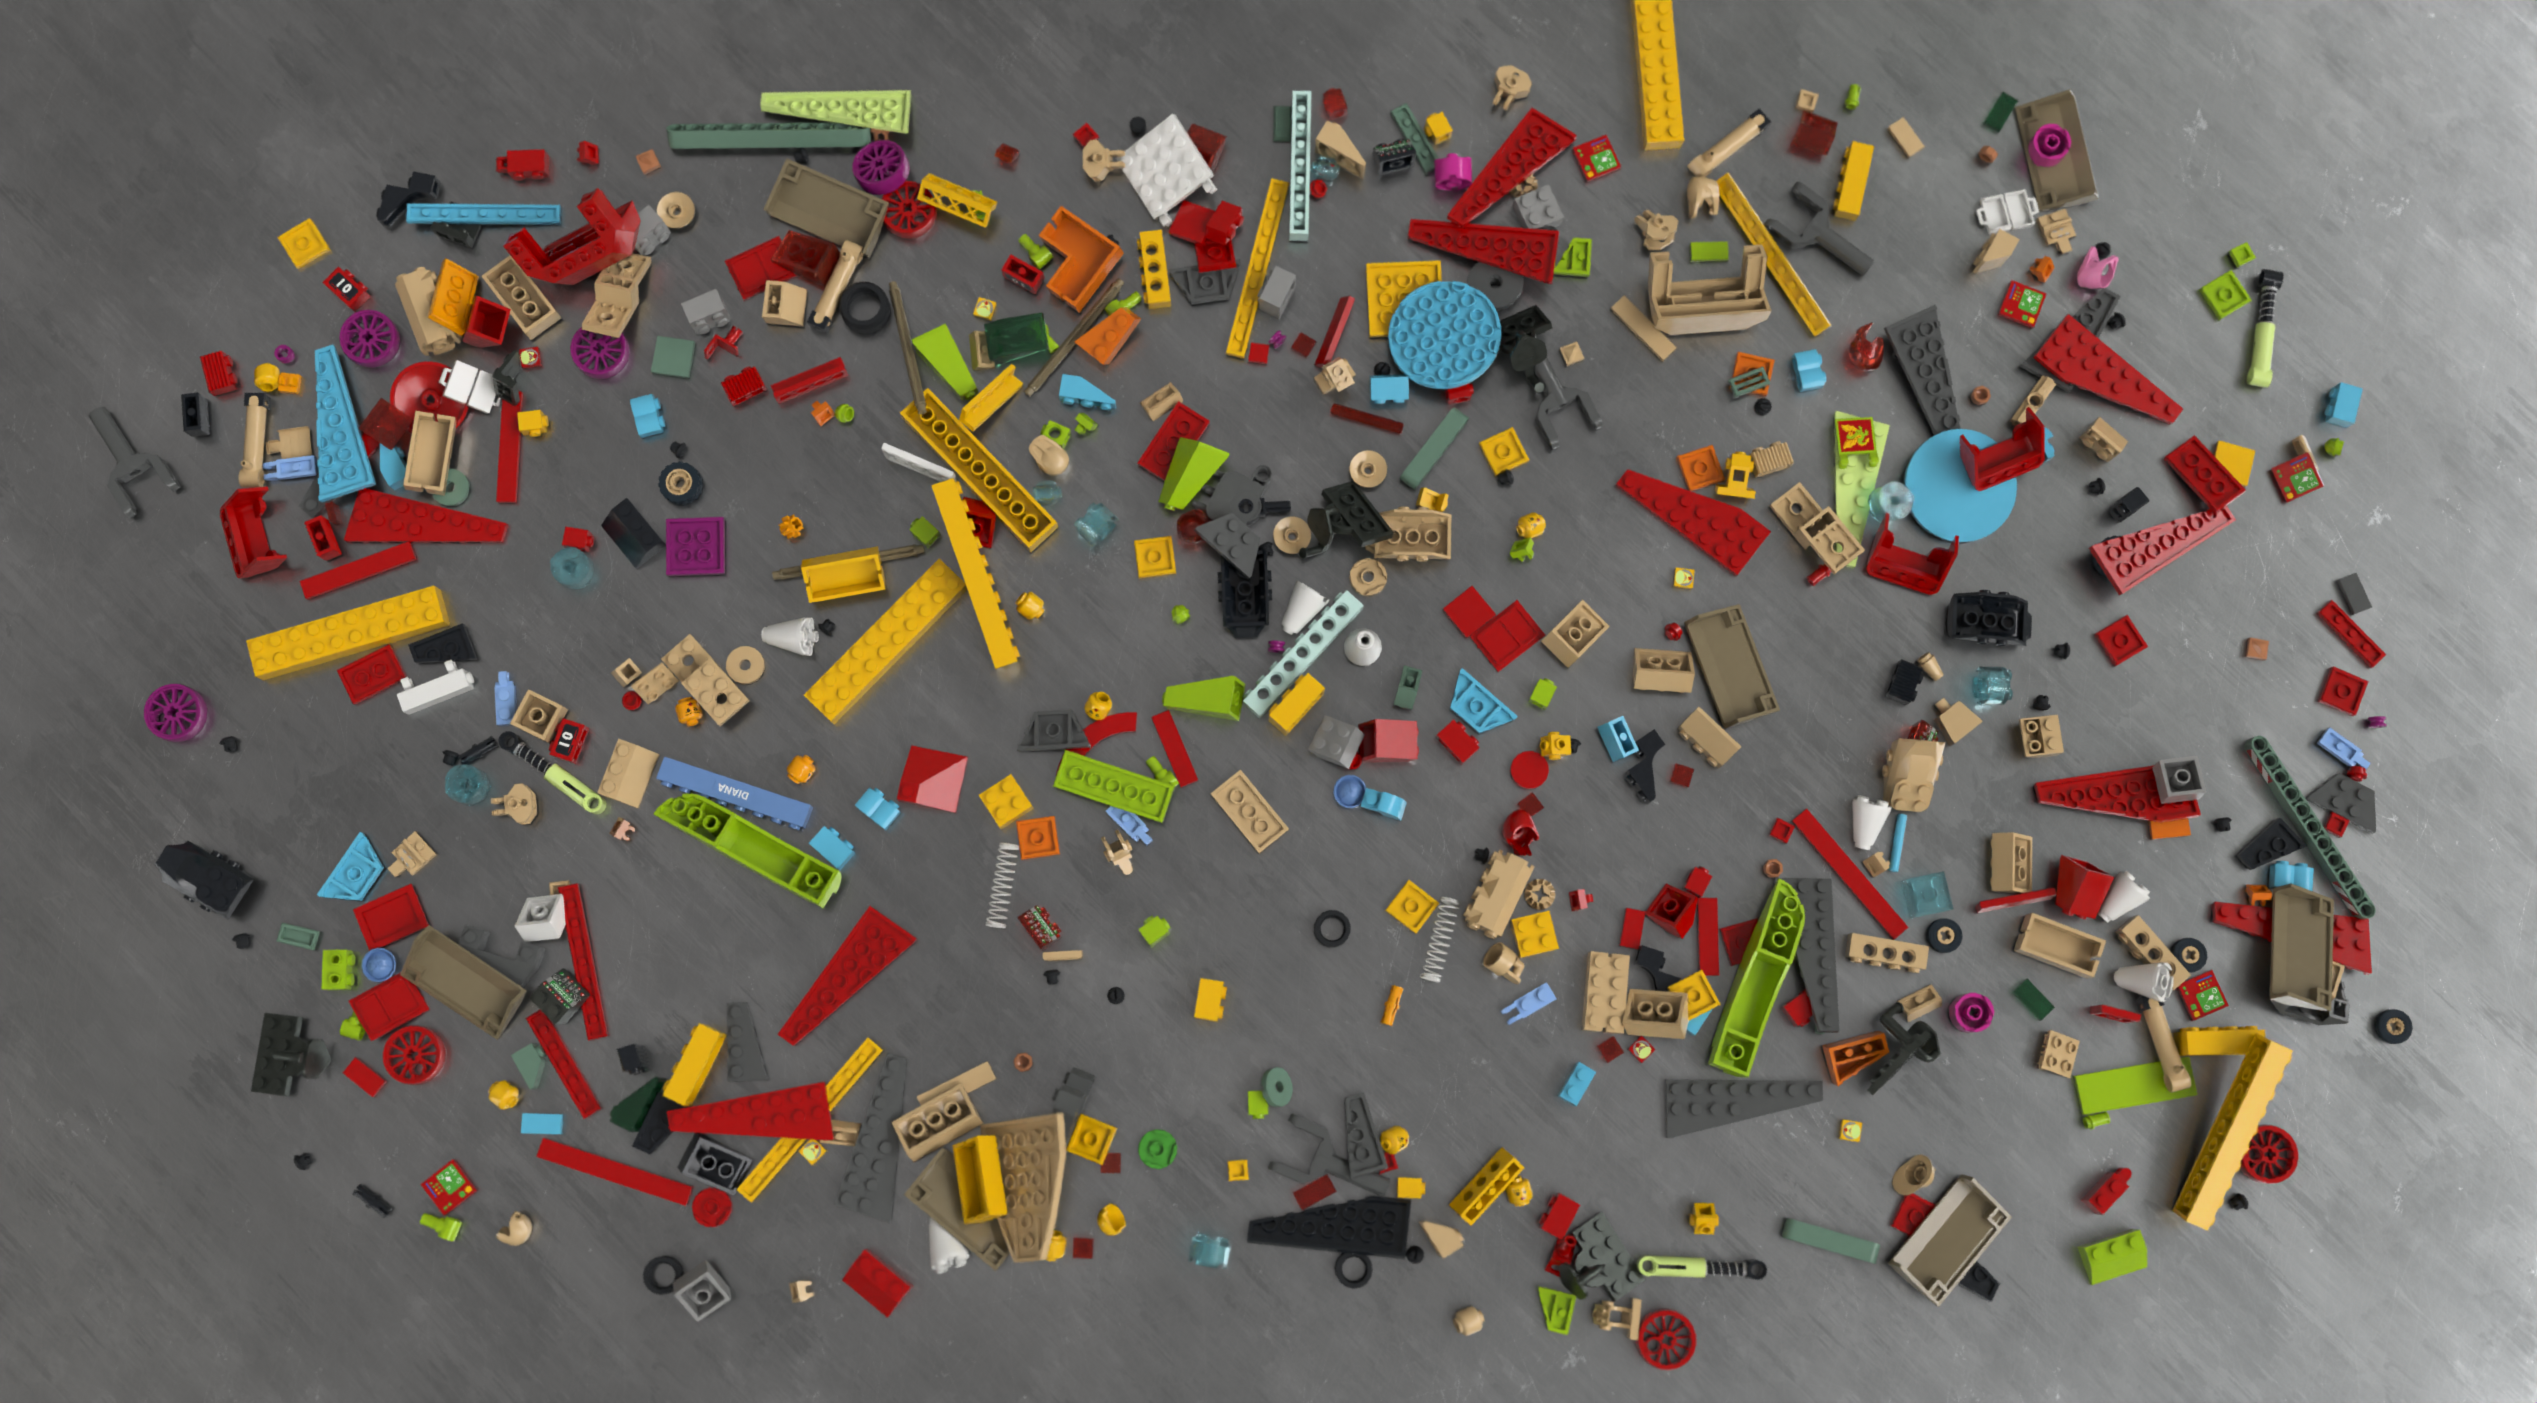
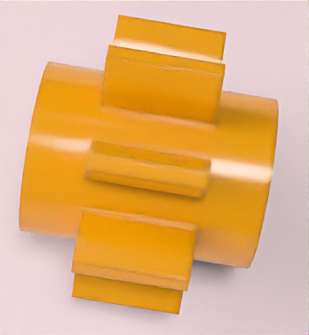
M793 514L781 518L782 523L779 524V529L782 535L787 536L788 539L801 535L799 531L803 529V524L798 517H795Z

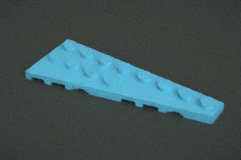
M334 345L315 350V372H317L316 409L318 415L316 428L319 458L317 460V466L319 467L318 498L320 502L376 485L341 363Z

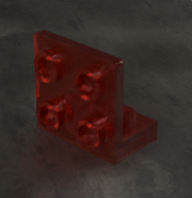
M380 398L358 429L389 450H393L414 420L383 398Z

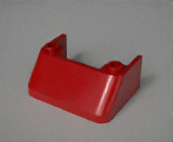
M2030 407L2026 408V422L2017 424L2014 427L2012 438L1979 451L1977 445L1970 444L1964 435H1960V457L1974 488L1977 491L1986 490L2034 470L2043 464L2045 460V426Z
M268 487L237 489L220 508V519L237 578H248L277 569L287 559L286 554L279 555L275 550H269L261 516L266 511V502L262 497L269 490Z
M1886 513L1874 538L1867 561V573L1873 577L1929 595L1938 593L1958 555L1959 536L1955 535L1949 549L1936 547L1930 551L1928 556L1893 545L1894 534L1888 530L1890 514Z

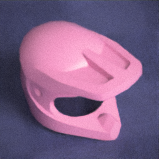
M2091 246L2077 273L2079 286L2090 289L2106 288L2114 277L2118 257L2112 255L2099 262V253L2096 247ZM2108 264V272L2106 275L2102 276V271Z

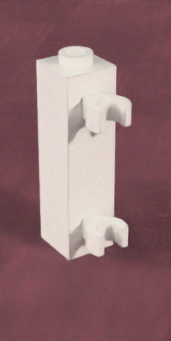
M451 659L444 662L449 674L414 687L411 678L405 677L400 679L405 691L396 695L402 711L410 715L473 690L472 683H474V678L472 674L463 668L458 670L455 661Z

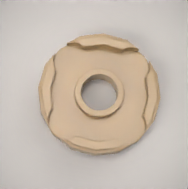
M1365 558L1353 565L1349 581L1351 587L1358 594L1373 596L1381 592L1386 585L1387 572L1381 562ZM1365 573H1371L1374 579L1371 582H1366L1363 579Z
M740 646L728 655L726 670L735 682L743 685L752 684L758 681L762 673H764L765 660L762 654L755 648ZM745 660L751 663L748 670L741 669V663Z

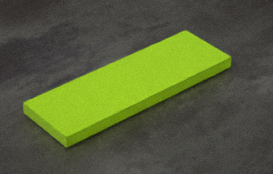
M1068 750L1064 752L1053 787L1161 823L1164 821L1175 788L1173 785Z
M2181 1057L2180 1059L2190 1076L2191 1087L2172 1093L2166 1088L2164 1071L2160 1061L2073 1076L2081 1114L2085 1115L2198 1095L2190 1057Z

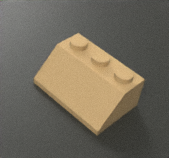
M1634 648V689L1658 690L1661 692L1674 691L1679 693L1692 692L1695 672L1691 652Z
M1700 707L1693 711L1677 728L1680 731L1679 735L1686 741L1692 742L1694 744L1693 748L1698 753H1703L1707 757L1708 763L1713 767L1717 766L1720 768L1741 748Z
M618 739L597 793L639 809L659 754Z
M2014 832L1992 833V858L1990 861L1992 868L1990 885L1992 891L2010 894L2032 892V837Z
M1630 989L1622 1022L1627 1035L1685 1039L1688 1026V994Z
M1425 1220L1418 1221L1439 1257L1444 1259L1464 1246L1462 1244L1464 1238L1459 1230Z

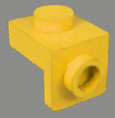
M1422 487L1420 488L1415 506L1428 507L1429 510L1444 512L1448 505V494H1439Z

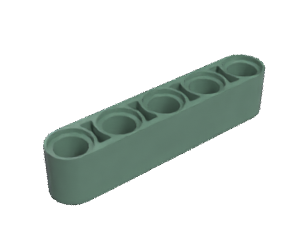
M1453 407L1399 479L1415 490L1465 426L1469 417Z
M1786 1218L1782 1234L1783 1238L1874 1264H1876L1880 1244L1790 1218Z

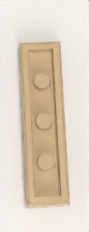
M1625 295L1611 307L1610 310L1662 362L1676 350L1677 347L1660 330L1656 329L1654 324Z
M987 1061L917 1096L920 1105H923L959 1084L963 1085L968 1094L996 1080V1077Z

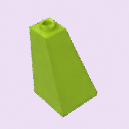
M946 323L912 339L917 354L961 401L965 399L966 401L971 400L979 393Z
M1180 437L1158 502L1165 504L1164 508L1175 511V508L1183 510L1229 457L1230 453L1200 441Z
M1227 676L1166 687V692L1162 695L1163 706L1170 710L1239 721L1246 684L1236 676Z

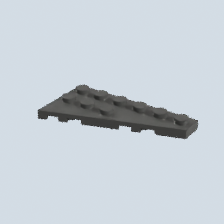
M2103 288L2073 318L2099 338L2121 296ZM2042 345L2020 365L2021 368L2040 378L2042 375L2050 377L2054 380L2057 387L2068 393L2074 386L2071 383L2067 384L2059 380L2033 358Z

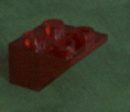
M1192 124L1187 134L1210 170L1215 172L1227 136Z

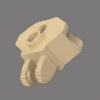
M1512 65L1499 67L1494 79L1498 92L1492 104L1497 105L1502 96L1507 99L1503 105V109L1507 110L1515 99L1527 97L1532 86L1528 74Z
M1090 140L1083 149V169L1094 181H1103L1109 171L1125 167L1124 162H1113V157L1125 156V151H1110L1098 140Z
M1645 210L1643 217L1638 215L1634 218L1637 226L1643 230L1642 235L1645 236L1643 246L1648 250H1661L1674 241L1678 226V220L1674 216H1662L1659 213L1655 215L1651 211Z
M523 783L514 784L508 795L491 799V804L504 803L505 808L491 811L492 816L508 815L517 823L526 825L531 824L537 815L536 794Z
M1117 829L1115 833L1119 840L1108 845L1105 837H1101L1106 848L1104 854L1108 862L1112 861L1114 865L1118 864L1123 874L1128 875L1133 871V866H1131L1132 864L1129 860L1132 857L1130 851L1133 849L1128 839L1124 841Z

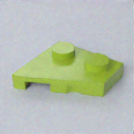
M1573 238L1555 267L1554 274L1589 277L1592 239Z

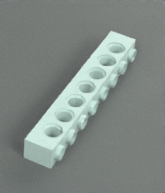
M1293 91L1289 241H1308L1311 91Z
M1346 590L1344 594L1340 592L1333 600L1335 603L1331 607L1327 606L1321 612L1322 617L1318 621L1314 620L1308 626L1309 631L1305 635L1302 633L1295 640L1297 644L1292 649L1289 647L1282 654L1284 658L1279 663L1275 661L1269 668L1270 673L1267 676L1262 675L1258 679L1255 689H1249L1244 694L1243 704L1259 719L1361 612L1364 605L1349 591ZM1338 608H1343L1346 611V614L1344 616H1338L1335 610ZM1324 622H1331L1333 628L1326 630L1322 624ZM1316 635L1320 638V642L1314 644L1309 638ZM1299 649H1304L1307 652V656L1301 658L1296 652ZM1286 663H1292L1295 668L1292 671H1286L1283 666ZM1273 677H1279L1282 682L1279 685H1273L1270 680ZM1264 690L1269 696L1266 699H1260L1257 694Z

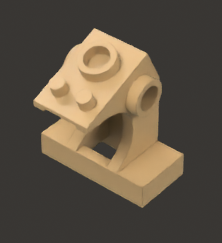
M1338 357L1322 367V373L1314 377V381L1324 395L1334 388L1340 392L1355 383L1353 378L1356 374L1345 358Z
M1631 1298L1630 1308L1614 1306V1302L1602 1300V1304H1595L1593 1324L1600 1325L1599 1329L1611 1330L1612 1326L1627 1328V1338L1638 1340L1642 1300ZM1611 1310L1621 1311L1620 1323L1609 1321Z

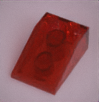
M789 230L771 258V261L809 282L825 286L837 264L840 251L832 242Z

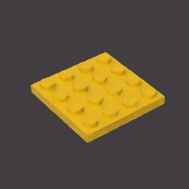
M1441 261L1366 263L1369 338L1388 337L1389 325L1393 314L1399 307L1400 302L1412 291L1432 282H1442Z

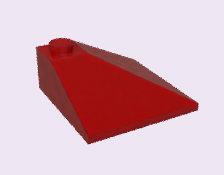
M911 745L900 781L897 800L902 803L956 813L968 757Z

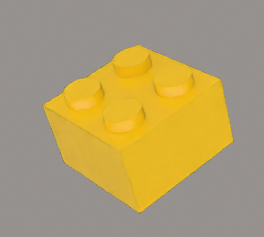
M1012 774L979 794V797L1001 830L1034 809Z
M1550 911L1519 917L1509 921L1519 959L1559 949Z
M1200 978L1194 1019L1217 1023L1218 1018L1222 1019L1224 1006H1220L1221 999L1226 998L1227 992L1224 982Z

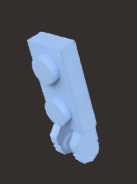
M311 455L263 463V469H277V473L265 474L264 480L272 481L316 476L318 473L317 457Z
M1546 982L1513 1001V1004L1502 1009L1501 1012L1506 1014L1516 1007L1519 1014L1507 1021L1510 1025L1556 1000V997Z

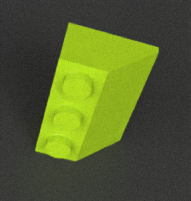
M2130 1229L2078 1246L2091 1285L2147 1267V1247L2140 1229Z

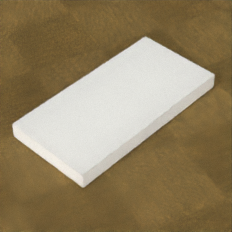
M883 443L881 449L886 459L940 482L954 478L955 482H957L953 471Z

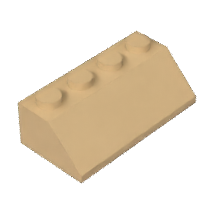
M962 1084L953 1087L892 1122L906 1154L913 1162L983 1124Z

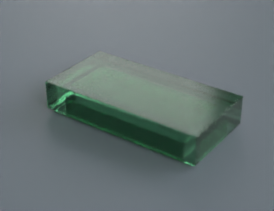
M2002 92L1983 124L1999 133L2018 100Z
M2025 979L2012 992L2039 1021H2042L2055 1008L2029 979Z

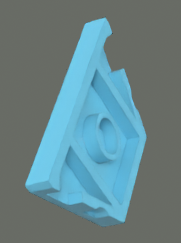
M1463 668L1460 670L1450 709L1473 730L1480 734L1513 721L1518 717Z
M359 832L317 893V896L356 901L363 900L384 869L363 832Z

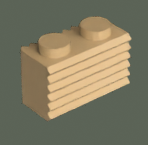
M1774 442L1766 449L1758 447L1753 449L1750 454L1751 461H1754L1753 473L1755 478L1789 468L1794 464L1787 442Z

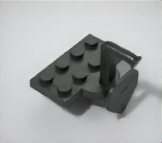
M1534 305L1500 320L1501 343L1498 352L1503 351L1506 354H1510L1513 369L1516 371L1524 370L1525 377L1534 388V391L1541 393L1545 386L1535 377L1533 366L1546 359L1547 349L1544 341L1537 339L1536 335L1543 334L1552 329V323L1540 308Z
M1354 481L1323 489L1321 495L1329 504L1326 508L1310 509L1307 523L1312 533L1318 539L1319 544L1307 549L1301 548L1299 556L1305 559L1306 557L1326 552L1331 545L1335 533L1342 535L1351 534L1360 547L1391 539L1394 532Z
M1900 1002L1895 1003V1005L1882 1014L1880 1022L1903 1044L1898 1050L1901 1054L1896 1053L1889 1060L1891 1065L1887 1063L1879 1071L1881 1075L1876 1074L1870 1080L1872 1085L1867 1091L1872 1095L1882 1088L1913 1056L1924 1062L1932 1063L1941 1055L1937 1033L1927 1023L1916 1021L1906 1031L1893 1018L1897 1013L1901 1014L1904 1011V1007Z
M264 1013L251 1092L289 1096L292 1076L303 1074L306 1079H317L330 1064L331 1057L324 1040L311 1039L308 1042L306 1039L299 1037L303 1017Z
M1603 1212L1598 1213L1569 1233L1576 1239V1245L1580 1251L1574 1258L1573 1268L1568 1263H1563L1559 1265V1271L1563 1286L1578 1299L1582 1300L1588 1297V1292L1584 1286L1599 1287L1602 1285L1614 1302L1646 1280L1638 1271L1637 1265Z

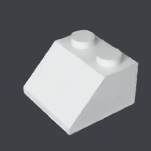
M557 894L526 899L515 924V928L524 942L560 938L566 925L563 895Z

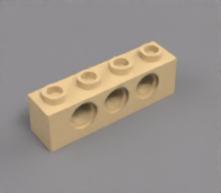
M2139 915L2131 917L2115 931L2119 935L2118 939L2124 945H2128L2132 950L2131 954L2137 960H2141L2143 964L2160 962L2170 964L2172 971H2169V975L2173 976L2172 990H2175L2191 976ZM2137 934L2142 939L2141 944H2138L2135 940ZM2150 949L2155 954L2154 959H2151L2149 957L2148 953Z
M1850 933L1847 937L1845 957L1850 958V962L1862 963L1863 960L1869 961V965L1881 967V964L1889 965L1888 968L1900 970L1903 967L1908 968V972L1920 973V971L1926 970L1929 946ZM1865 945L1871 948L1869 956L1863 951ZM1884 949H1888L1890 951L1889 959H1886L1883 956ZM1903 952L1909 954L1910 959L1908 962L1903 961Z

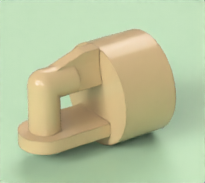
M1502 942L1495 943L1485 954L1483 965L1497 976L1502 975L1510 982L1520 984L1521 979L1519 977L1524 969V963L1514 951ZM1512 966H1514V969H1513V971L1511 972L1509 969H1510Z

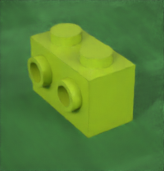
M1152 915L1143 921L1144 926L1139 928V932L1151 948L1170 935L1168 931L1170 925L1164 917L1160 919L1158 916L1154 918Z
M323 950L322 990H352L355 981L354 974H352V966L355 965L353 951Z

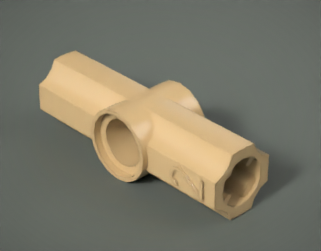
M2044 375L2041 376L2011 418L2012 425L2016 426L2026 422V408L2030 407L2034 413L2038 411L2056 386L2053 379ZM2030 399L2036 402V406L2030 403Z

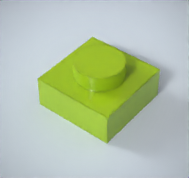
M2247 242L2228 252L2237 268L2256 258Z

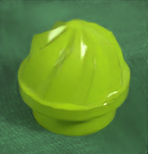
M841 404L834 411L835 417L843 423L850 422L854 417V409L848 404Z
M2339 438L2329 439L2324 445L2326 453L2332 456H2340L2344 441L2339 440Z
M1176 605L1172 609V619L1177 624H1181L1191 617L1189 609L1184 605Z

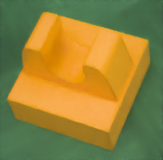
M281 372L278 379V391L280 393L299 395L302 376L300 374Z

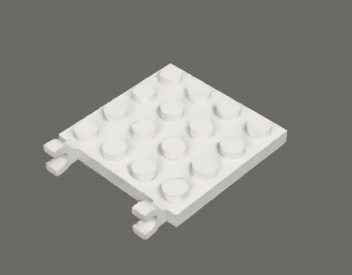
M1171 114L1125 151V156L1116 158L1117 162L1125 163V167L1122 170L1155 220L1159 219L1161 224L1168 228L1172 225L1173 220L1167 212L1196 189L1203 186L1206 193L1213 194L1217 191V188L1210 180L1214 174L1175 114Z

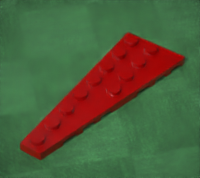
M2214 902L2212 904L2214 923L2234 930L2239 929L2249 933L2251 936H2259L2272 942L2273 908ZM2334 915L2332 961L2346 966L2345 968L2363 972L2364 975L2372 973L2369 919Z
M825 1082L667 1111L670 1131L835 1140Z

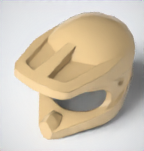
M1692 177L1687 186L1689 219L1696 217L1698 208H1701L1703 200L1706 201L1710 209L1709 214L1718 215L1719 186L1717 181L1705 177Z
M1040 435L1030 444L1029 451L1042 472L1049 476H1057L1067 469L1069 456L1055 441L1045 435Z

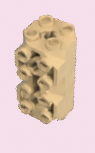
M418 267L414 272L398 275L395 286L420 351L425 356H429V352H434V355H440L453 350L456 347L455 342L459 344L464 335L461 336L428 318L438 279L436 272L426 270L425 267Z
M1503 850L1492 853L1488 864L1491 866L1489 870H1484L1479 880L1483 882L1482 886H1477L1471 897L1474 899L1473 903H1469L1463 913V916L1466 917L1465 921L1468 922L1467 927L1475 931L1480 929L1485 932V936L1493 940L1502 936L1534 869L1533 865L1528 867L1529 862L1514 854L1507 852L1506 856L1502 855Z

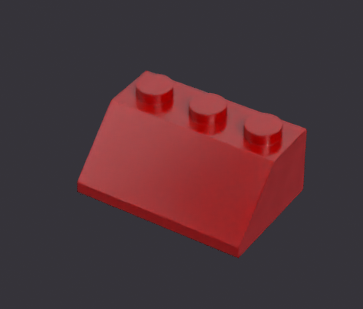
M868 1248L864 1249L842 1279L843 1282L887 1318L913 1287L911 1283Z

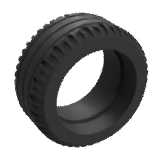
M859 282L850 285L843 292L839 302V310L845 324L850 329L868 334L876 332L886 324L890 316V303L887 295L878 285L870 282ZM872 295L880 301L878 313L869 320L862 321L853 318L849 312L852 302L859 296Z

